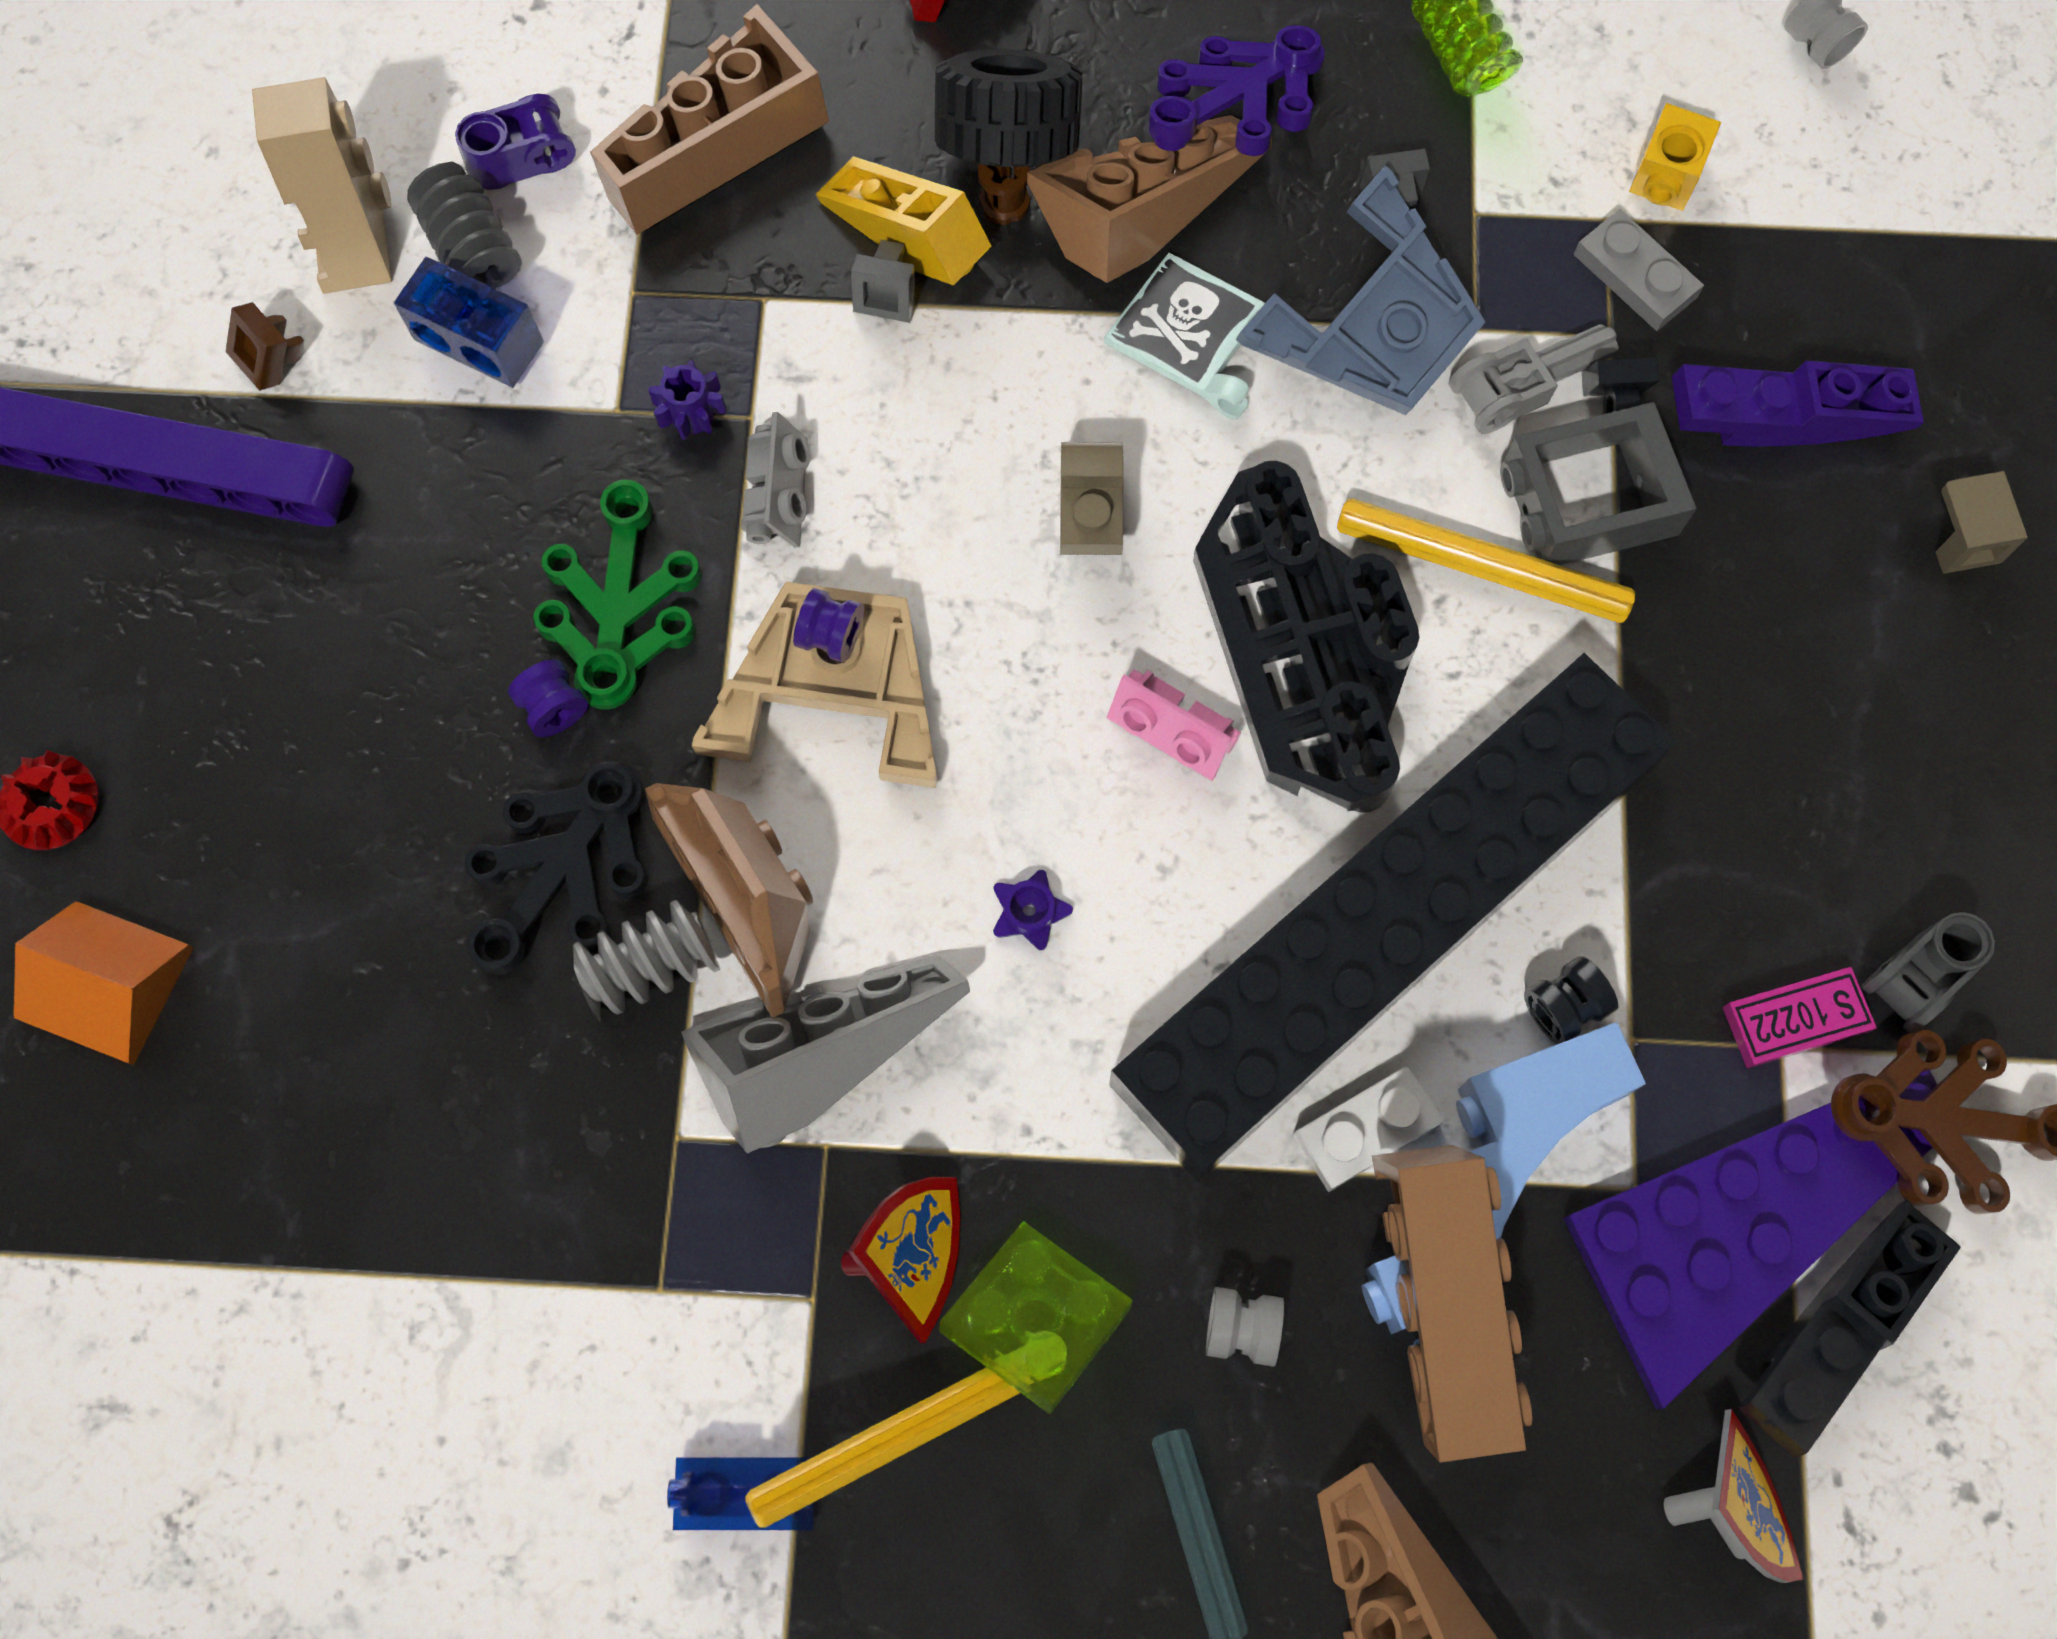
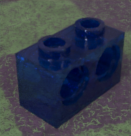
M425 256L393 302L413 340L514 388L544 343L528 304Z

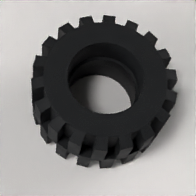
M1016 49L976 50L943 60V62L938 63L935 70L934 142H936L937 147L950 155L969 162L990 166H1036L1066 158L1074 154L1079 147L1082 72L1075 65L1061 58L1045 53Z

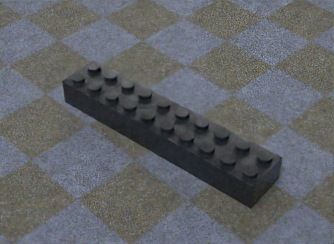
M1584 652L1111 1070L1110 1087L1197 1183L1200 1182L1650 774L1676 745L1677 741Z

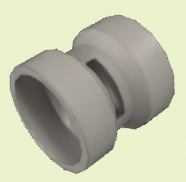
M1802 0L1786 19L1784 28L1795 41H1805L1808 45H1811L1810 57L1821 69H1827L1841 61L1860 43L1868 30V25L1856 12L1845 13L1842 7V0Z
M1215 1287L1208 1321L1206 1356L1227 1359L1235 1353L1236 1349H1239L1241 1355H1247L1253 1364L1275 1367L1282 1336L1284 1298L1262 1295L1256 1300L1248 1299L1247 1304H1244L1236 1290Z

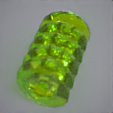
M1412 0V13L1416 21L1421 23L1420 27L1425 38L1430 40V46L1434 55L1440 58V65L1444 73L1449 76L1454 92L1462 96H1475L1487 93L1507 82L1521 68L1523 63L1522 55L1519 51L1511 49L1513 46L1510 33L1502 31L1503 21L1500 15L1492 13L1494 6L1491 0Z

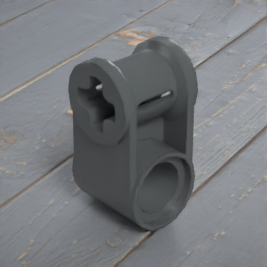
M1965 912L1950 914L1920 932L1906 947L1899 950L1883 963L1860 988L1867 994L1876 993L1905 1021L1903 1029L1908 1034L1919 1031L1943 1011L1954 999L1955 993L1988 963L1994 954L1995 947L1992 930L1985 921L1974 914ZM1943 935L1950 936L1960 945L1963 954L1962 961L1955 960L1946 953L1942 944Z

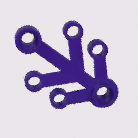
M1292 25L1281 29L1272 43L1230 41L1224 37L1211 36L1205 38L1200 44L1198 64H1188L1179 59H1170L1161 63L1158 68L1157 89L1165 97H1161L1152 103L1148 127L1149 134L1156 146L1167 151H1177L1184 148L1194 136L1196 126L1243 100V119L1237 124L1235 147L1239 152L1248 156H1259L1266 153L1270 147L1272 131L1271 124L1266 120L1267 85L1283 76L1285 95L1279 99L1276 121L1281 128L1288 131L1297 132L1308 128L1311 123L1313 102L1307 96L1308 75L1314 74L1322 68L1325 57V50L1321 45L1319 34L1309 27ZM1232 61L1258 64L1253 67L1232 66ZM1191 86L1216 87L1192 102L1183 98V96L1190 92Z

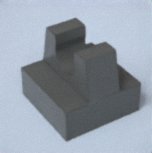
M1426 149L1368 156L1359 188L1360 194L1386 165L1392 170L1399 181L1396 188L1408 208L1416 207L1417 201L1421 199L1430 171Z
M881 240L874 257L856 254L851 269L853 312L910 323L915 307L914 264L901 262L904 256V244Z

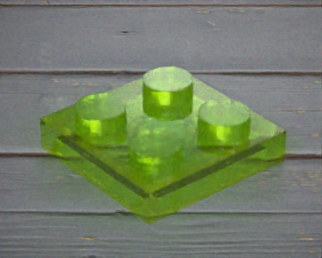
M1023 1221L941 1319L939 1332L1048 1414H1051L1128 1314L1133 1300Z

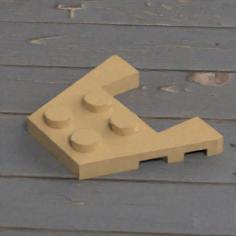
M785 582L747 646L748 653L733 679H728L717 697L718 704L706 725H700L692 742L695 754L751 762L763 702L888 719L878 772L880 780L936 788L937 773L907 598ZM813 588L827 591L831 599L839 603L853 600L864 605L861 630L854 649L845 663L830 659L827 652L816 647L806 651L794 646L793 638L796 621L806 596Z

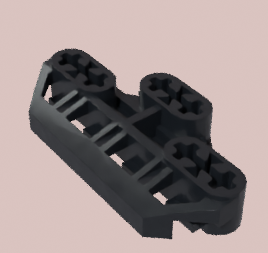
M1265 461L1237 473L1195 547L1193 562L1266 781L1295 796H1298L1300 787H1303L1346 808L1347 811L1359 813L1372 812L1386 802L1400 772L1399 758L1388 725L1409 664L1419 642V629L1394 564L1384 556L1374 553L1362 554L1352 559L1320 537L1304 488L1296 471L1283 462ZM1239 504L1238 510L1240 515L1231 517L1230 523L1240 551L1231 554L1228 544L1221 542L1218 533L1234 507ZM1274 504H1280L1277 519L1274 520L1276 511ZM1286 531L1284 538L1286 548L1279 549L1283 532ZM1263 580L1265 590L1258 591L1256 599L1266 628L1257 631L1246 596H1239L1236 587ZM1377 594L1375 602L1373 603L1371 595ZM1380 634L1383 644L1376 645ZM1397 649L1396 652H1391L1390 650ZM1289 658L1292 666L1283 668L1282 676L1293 707L1284 710L1272 673H1265L1263 664ZM1343 712L1345 717L1336 718L1337 713ZM1358 720L1353 732L1349 721ZM1312 737L1317 738L1319 745L1309 747L1308 750L1316 774L1304 770L1298 750L1292 752L1290 743ZM1353 739L1354 744H1352L1351 747L1348 749L1349 744ZM1365 746V749L1361 756L1360 750H1362V748ZM1361 763L1365 775L1356 776V771ZM1377 776L1376 784H1371L1368 777Z

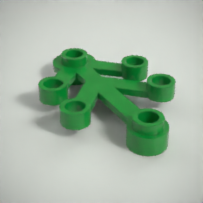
M633 480L613 482L601 495L600 507L606 522L612 528L604 592L582 568L581 561L571 546L567 544L552 545L545 550L541 558L542 568L548 579L556 585L565 586L599 624L597 647L595 648L574 627V618L563 602L559 600L544 601L537 606L533 614L534 624L541 636L548 641L557 642L577 665L574 675L575 688L581 691L588 705L597 709H613L623 705L635 692L637 687V671L667 647L678 649L687 646L695 636V626L690 614L681 607L671 606L658 614L653 628L623 648L627 627L673 591L689 592L695 589L702 579V571L697 558L691 552L678 550L670 553L664 559L662 568L631 591L638 532L649 524L653 515V507L647 491L641 484ZM627 507L639 508V511L631 517H619L622 510ZM561 558L571 559V564L566 570H552L553 564ZM680 565L693 567L690 574L684 578H676L672 576V573ZM550 615H564L563 621L557 627L548 628L544 626L545 620ZM680 620L686 623L685 628L678 634L671 635L665 632L667 625L672 621ZM603 675H617V681L612 686L605 689L597 687V682Z

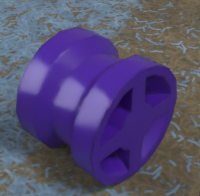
M813 588L806 596L796 621L793 638L794 646L806 651L817 647L825 650L830 659L845 663L854 649L861 630L864 605L853 600L839 603L832 600L827 591Z
M545 660L529 667L513 680L508 689V694L514 704L519 708H525L528 712L527 724L537 737H548L566 730L575 724L588 708V702L581 691L569 686L570 674L560 660Z

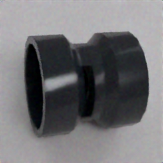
M1578 956L1564 965L1560 976L1555 980H1541L1524 992L1525 1003L1531 1016L1542 1032L1555 1044L1578 1037L1581 1033L1582 1025L1590 1020L1601 1022L1619 1008L1615 991L1606 976L1591 960L1584 956Z

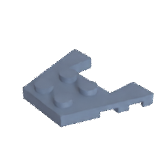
M1385 165L1351 204L1347 213L1391 250V255L1323 333L1319 332L1274 293L1243 328L1236 340L1247 348L1407 415L1484 325L1485 320L1446 258L1442 260L1439 258L1423 232L1426 228L1425 223L1415 208L1412 210L1408 208L1396 188L1399 181L1392 170Z

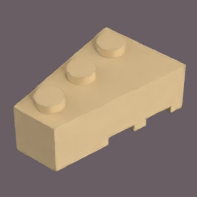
M326 77L252 89L257 143L284 205L295 203L304 219L307 228L298 229V237L304 250L316 248L317 281L322 293L326 294L392 282L383 209L391 208V195L384 174L382 172L374 173L373 158L366 138H356L355 123L348 102L346 100L337 101Z

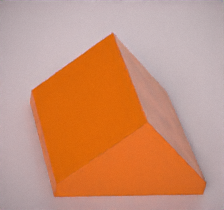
M75 901L15 943L14 1018L134 1066L194 947Z

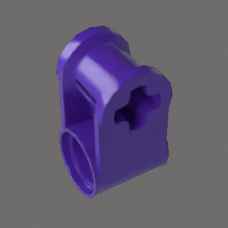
M531 94L516 102L465 116L457 125L455 137L467 174L479 179L483 189L496 190L540 174L554 173L568 166L576 156V148L570 136L562 131L558 121L560 118V108L556 100L547 94ZM534 112H537L539 114V117L541 119L540 121L535 122V119L533 117ZM547 146H549L551 151L550 156H548L544 150V148Z

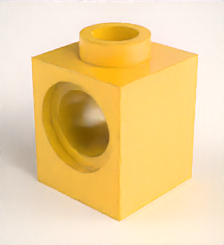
M1666 103L1650 137L1629 192L1642 196L1654 204L1670 206L1684 211L1702 174L1721 122Z

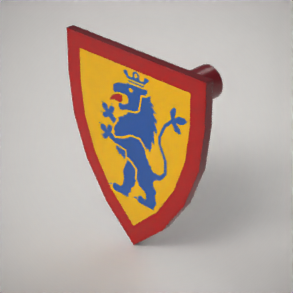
M925 1177L899 1187L880 1202L864 1223L850 1249L846 1250L841 1258L843 1272L847 1276H867L920 1344L926 1343L952 1287L959 1253L960 1234L957 1177Z

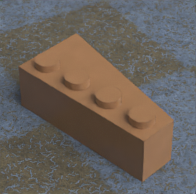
M758 4L743 16L745 25L731 38L722 34L707 47L709 57L694 71L687 74L681 70L666 84L668 88L667 94L654 106L643 104L590 151L608 200L636 235L829 122L818 72Z
M1454 1145L1372 1155L1376 1180L1390 1179L1394 1204H1389L1388 1212L1382 1214L1387 1242L1392 1243L1396 1259L1398 1261H1405L1407 1274L1398 1275L1397 1284L1395 1285L1399 1310L1407 1331H1417L1420 1344L1409 1345L1407 1354L1424 1446L1439 1462L1526 1451L1523 1427L1532 1425V1409L1525 1384L1523 1382H1516L1513 1354L1521 1353L1522 1340L1517 1317L1513 1310H1506L1502 1282H1509L1511 1280V1262L1505 1241L1502 1238L1496 1239L1492 1211L1500 1209L1501 1193L1494 1168L1485 1166L1484 1157Z

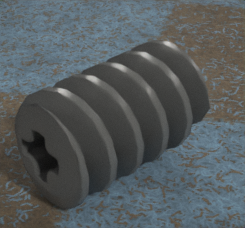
M453 161L438 163L425 169L414 178L408 188L407 201L413 213L417 215L416 218L422 230L426 233L432 249L435 250L441 266L445 268V273L451 285L460 291L470 293L488 292L503 286L520 271L522 260L518 251L512 248L513 244L508 233L502 230V222L499 216L493 213L491 201L487 196L483 195L484 190L479 179L466 175L463 167Z

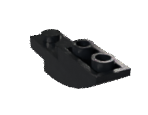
M1907 1200L1899 1203L1830 1278L1782 1337L1763 1363L1767 1368L1738 1409L1792 1457L1797 1458L1807 1454L1878 1352L1895 1343L1961 1246Z

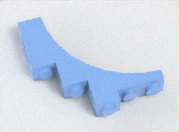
M1617 1022L1470 1077L1458 1089L1462 1099L1456 1101V1107L1461 1123L1467 1134L1471 1138L1478 1136L1482 1147L1469 1152L1484 1157L1485 1166L1493 1167L1498 1178L1501 1207L1499 1210L1492 1211L1496 1239L1501 1238L1504 1225L1527 1180L1559 1140L1591 1114L1629 1096L1646 1084ZM1392 1256L1374 1263L1365 1269L1369 1282L1362 1285V1292L1375 1322L1380 1324L1386 1321L1390 1333L1394 1334L1406 1329L1399 1310L1395 1285L1397 1284L1398 1275L1407 1274L1405 1261H1398L1396 1256ZM1419 1339L1414 1341V1345L1420 1344Z

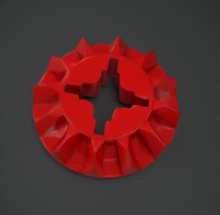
M46 750L44 756L34 759L21 757L20 767L12 774L1 775L3 787L0 791V829L13 842L22 847L33 850H50L66 845L76 839L89 826L95 815L99 797L96 780L91 771L73 756L68 757ZM38 789L42 792L50 790V794L56 798L55 801L63 807L60 811L52 806L49 809L45 806L37 808V804L31 800V796L28 794L31 790L36 791Z

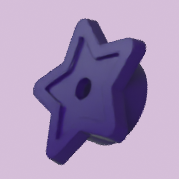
M1038 870L1028 880L1021 881L1015 885L996 883L993 887L1003 908V912L993 929L994 935L998 938L1023 935L1039 951L1047 947L1050 926L1070 916L1073 912V907L1070 904L1053 896L1049 889L1047 873L1044 870ZM1027 905H1032L1036 909L1035 913L1031 916L1023 912Z

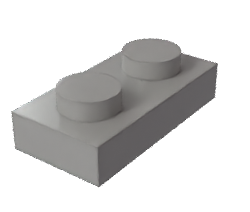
M1621 209L1617 210L1579 241L1574 252L1576 258L1656 331L1661 329L1698 298L1704 287L1702 282Z

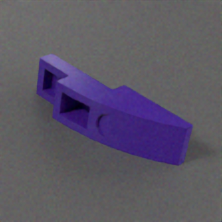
M1805 361L1791 373L1683 364L1672 375L1680 430L1720 433L1722 445L1788 446L1851 441L1917 429L1924 423L1914 369Z

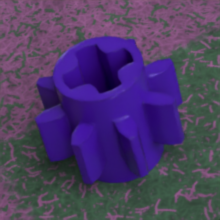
M689 360L686 365H678L673 368L664 366L662 368L664 375L660 386H651L648 389L653 405L657 406L654 410V415L658 426L665 428L673 424L679 431L682 440H686L689 434H696L702 431L708 434L712 433L711 423L714 419V413H726L723 395L718 393L721 386L717 373L712 371L703 376L696 368L694 360Z

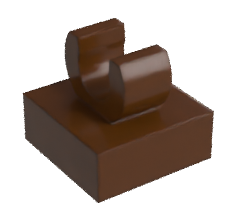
M251 302L231 308L225 352L260 391L280 385L283 364L295 363L301 359L304 339L301 335L285 339L284 334L287 322L285 317L282 315L266 317Z

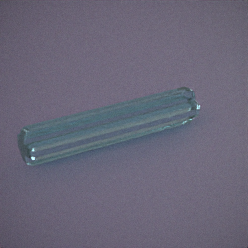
M1176 1429L1157 1435L1153 1438L1152 1446L1210 1639H1241L1247 1635L1248 1627L1189 1433L1185 1429Z

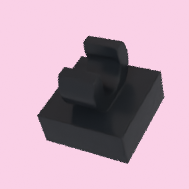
M1658 357L1597 360L1582 372L1583 397L1604 396V414L1639 406L1640 394L1660 381Z

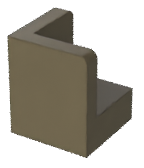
M2004 471L1951 480L1942 488L1941 492L1955 532L1936 551L1943 574L2001 564L2028 538Z

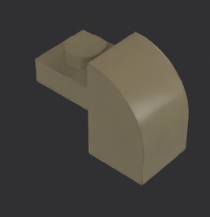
M1061 442L1060 555H1122L1124 477L1122 442Z

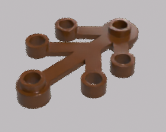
M1920 1030L1904 1035L1897 1044V1057L1876 1077L1865 1073L1848 1076L1837 1084L1832 1093L1831 1111L1837 1126L1845 1135L1859 1142L1874 1141L1900 1173L1898 1188L1901 1196L1914 1206L1940 1203L1948 1194L1949 1183L1944 1171L1935 1164L1926 1163L1899 1127L1916 1129L1922 1133L1961 1181L1959 1187L1960 1199L1963 1205L1975 1214H1988L2004 1210L2010 1201V1189L2001 1175L1989 1171L1961 1136L2021 1144L2027 1152L2040 1160H2057V1104L2032 1109L2025 1116L1959 1107L1985 1080L1999 1077L2006 1069L2007 1057L2005 1051L2000 1044L1991 1039H1980L1961 1046L1957 1053V1066L1921 1101L1901 1099L1899 1095L1921 1072L1940 1067L1946 1059L1944 1041L1937 1033L1931 1030ZM1918 1041L1926 1049L1927 1057L1925 1061L1917 1054L1916 1045ZM1978 1050L1986 1058L1987 1065L1985 1070L1977 1061ZM1858 1099L1866 1106L1867 1113L1865 1118L1860 1112ZM2044 1128L2048 1134V1141L2044 1134ZM1920 1174L1928 1182L1929 1189L1927 1195L1923 1194L1919 1188L1918 1177ZM1981 1183H1984L1989 1190L1990 1197L1988 1203L1980 1195Z

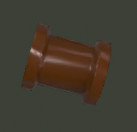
M978 164V178L982 185L979 202L983 209V215L988 220L996 224L1007 225L1011 222L1022 220L1028 213L1030 196L1026 185L1027 172L1030 171L1029 166L1014 167V177H1011V167ZM995 195L998 196V208L995 207Z

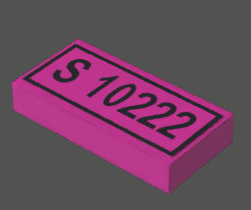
M1852 967L1729 1002L1722 1007L1747 1069L1863 1035L1877 1028Z

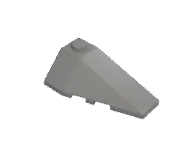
M937 956L866 974L858 981L856 989L824 993L822 986L802 990V1002L786 1006L784 1013L774 1018L765 1010L763 1002L759 1001L735 1008L686 1029L681 1033L723 1124L744 1151L750 1153L758 1148L774 1146L783 1141L787 1135L810 1125L970 992V987L965 977L942 957Z

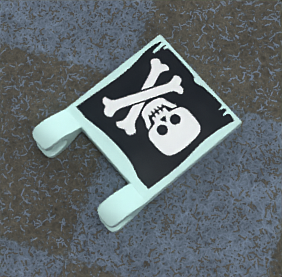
M1168 253L1105 335L1104 342L1106 345L1202 396L1222 415L1235 420L1241 417L1248 407V400L1245 397L1248 395L1249 387L1246 382L1235 376L1220 373L1241 346L1236 340L1237 336L1265 303L1181 258Z

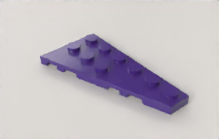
M1930 1070L1924 1071L1912 1081L1899 1097L1901 1099L1921 1101L1938 1084ZM1858 1099L1860 1112L1865 1118L1867 1113L1866 1106ZM1830 1102L1563 1218L1656 1410L1664 1409L1898 1182L1900 1173L1874 1141L1859 1142L1851 1139L1840 1130L1833 1118ZM1899 1127L1921 1157L1933 1148L1919 1130Z

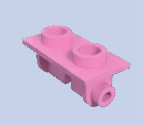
M1134 669L1129 676L1124 674L1106 718L1121 726L1130 734L1138 736L1173 757L1182 765L1213 781L1225 754H1229L1241 735L1240 731L1232 727L1234 720L1229 717H1223L1198 701H1195L1188 712L1180 708L1179 706L1183 702L1185 694L1157 678L1149 670L1142 674Z

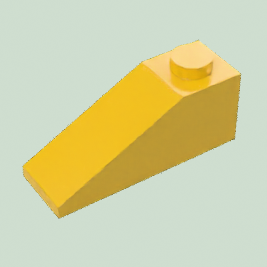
M854 156L816 193L821 204L878 245L881 240L904 244L902 262L914 264V271L953 286L960 278L972 270L974 264L991 247L963 191Z

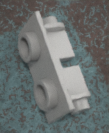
M779 412L772 413L771 425L763 424L756 426L755 433L748 437L746 479L751 484L765 483L762 487L745 489L741 529L746 532V540L751 543L766 544L770 542L771 535L778 534L796 548L800 547L801 523L806 517V503L803 495L805 468L808 467L810 462V449L807 442L808 438Z

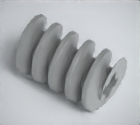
M677 900L670 902L671 922L667 924L652 910L646 912L647 932L642 935L627 920L621 923L623 943L618 945L604 931L597 933L598 954L593 956L580 942L573 944L574 970L588 1005L598 1022L601 1021V1001L617 1015L625 1011V991H628L640 1004L648 1002L650 999V980L664 993L671 992L674 989L673 970L675 969L688 982L696 981L698 978V959H701L713 972L720 970L719 962L696 910L689 913Z

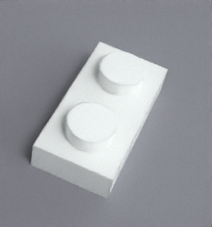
M1407 1065L1298 1129L1293 1136L1325 1188L1330 1192L1372 1167V1155L1397 1152L1439 1127L1444 1121Z

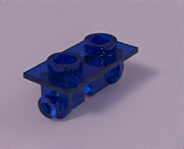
M676 1457L675 1479L669 1480L667 1489L668 1509H674L673 1530H813L814 1502L766 1528H759L751 1516L745 1498L751 1489L812 1457Z

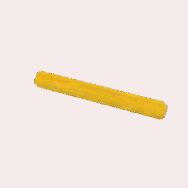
M1349 498L1345 501L1337 522V530L1340 533L1617 623H1622L1628 618L1635 601V591L1630 587L1354 498Z
M1045 1336L756 1486L745 1496L747 1507L753 1520L759 1528H766L1056 1375L1066 1366L1063 1353L1051 1336Z

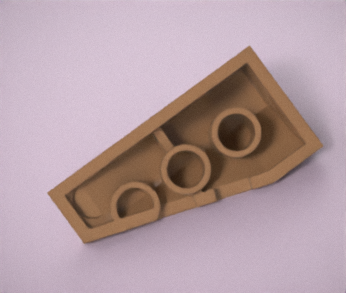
M1228 115L1206 120L1196 126L1194 136L1180 150H1163L1156 146L1154 142L1141 143L1137 137L1119 140V147L1116 152L1092 157L1093 153L1088 148L1077 150L1066 158L1041 165L1027 172V184L1065 258L1108 283L1149 261L1264 154L1248 156L1237 150L1235 139L1237 124L1240 119ZM1271 136V139H1270V147H1269V149L1272 148V141H1273V137H1272V136Z
M1373 1463L1361 1465L1317 1494L1333 1581L1340 1588L1344 1589L1352 1629L1343 1632L1344 1639H1498Z

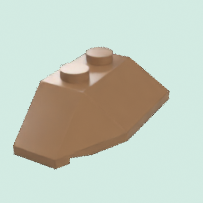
M655 783L645 788L654 823L769 1014L774 1018L784 1013L810 932L807 906L813 903V897L804 878L797 869L790 872L786 871L778 858V855L782 854V848L772 827L766 820L756 823L743 802L703 788Z

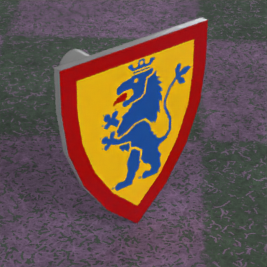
M1725 1410L1715 1487L1666 1497L1664 1499L1666 1517L1673 1526L1711 1519L1736 1558L1746 1559L1765 1577L1779 1583L1803 1580L1793 1537L1779 1496L1765 1464L1733 1410Z

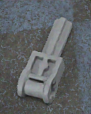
M1599 324L1538 352L1535 351L1526 338L1497 352L1485 353L1471 359L1452 375L1448 385L1455 394L1463 395L1477 418L1474 425L1478 432L1488 434L1506 426L1522 415L1547 405L1558 387L1556 382L1589 368L1597 360H1607L1614 357L1619 350L1616 341L1617 334L1612 327L1606 328L1604 325Z

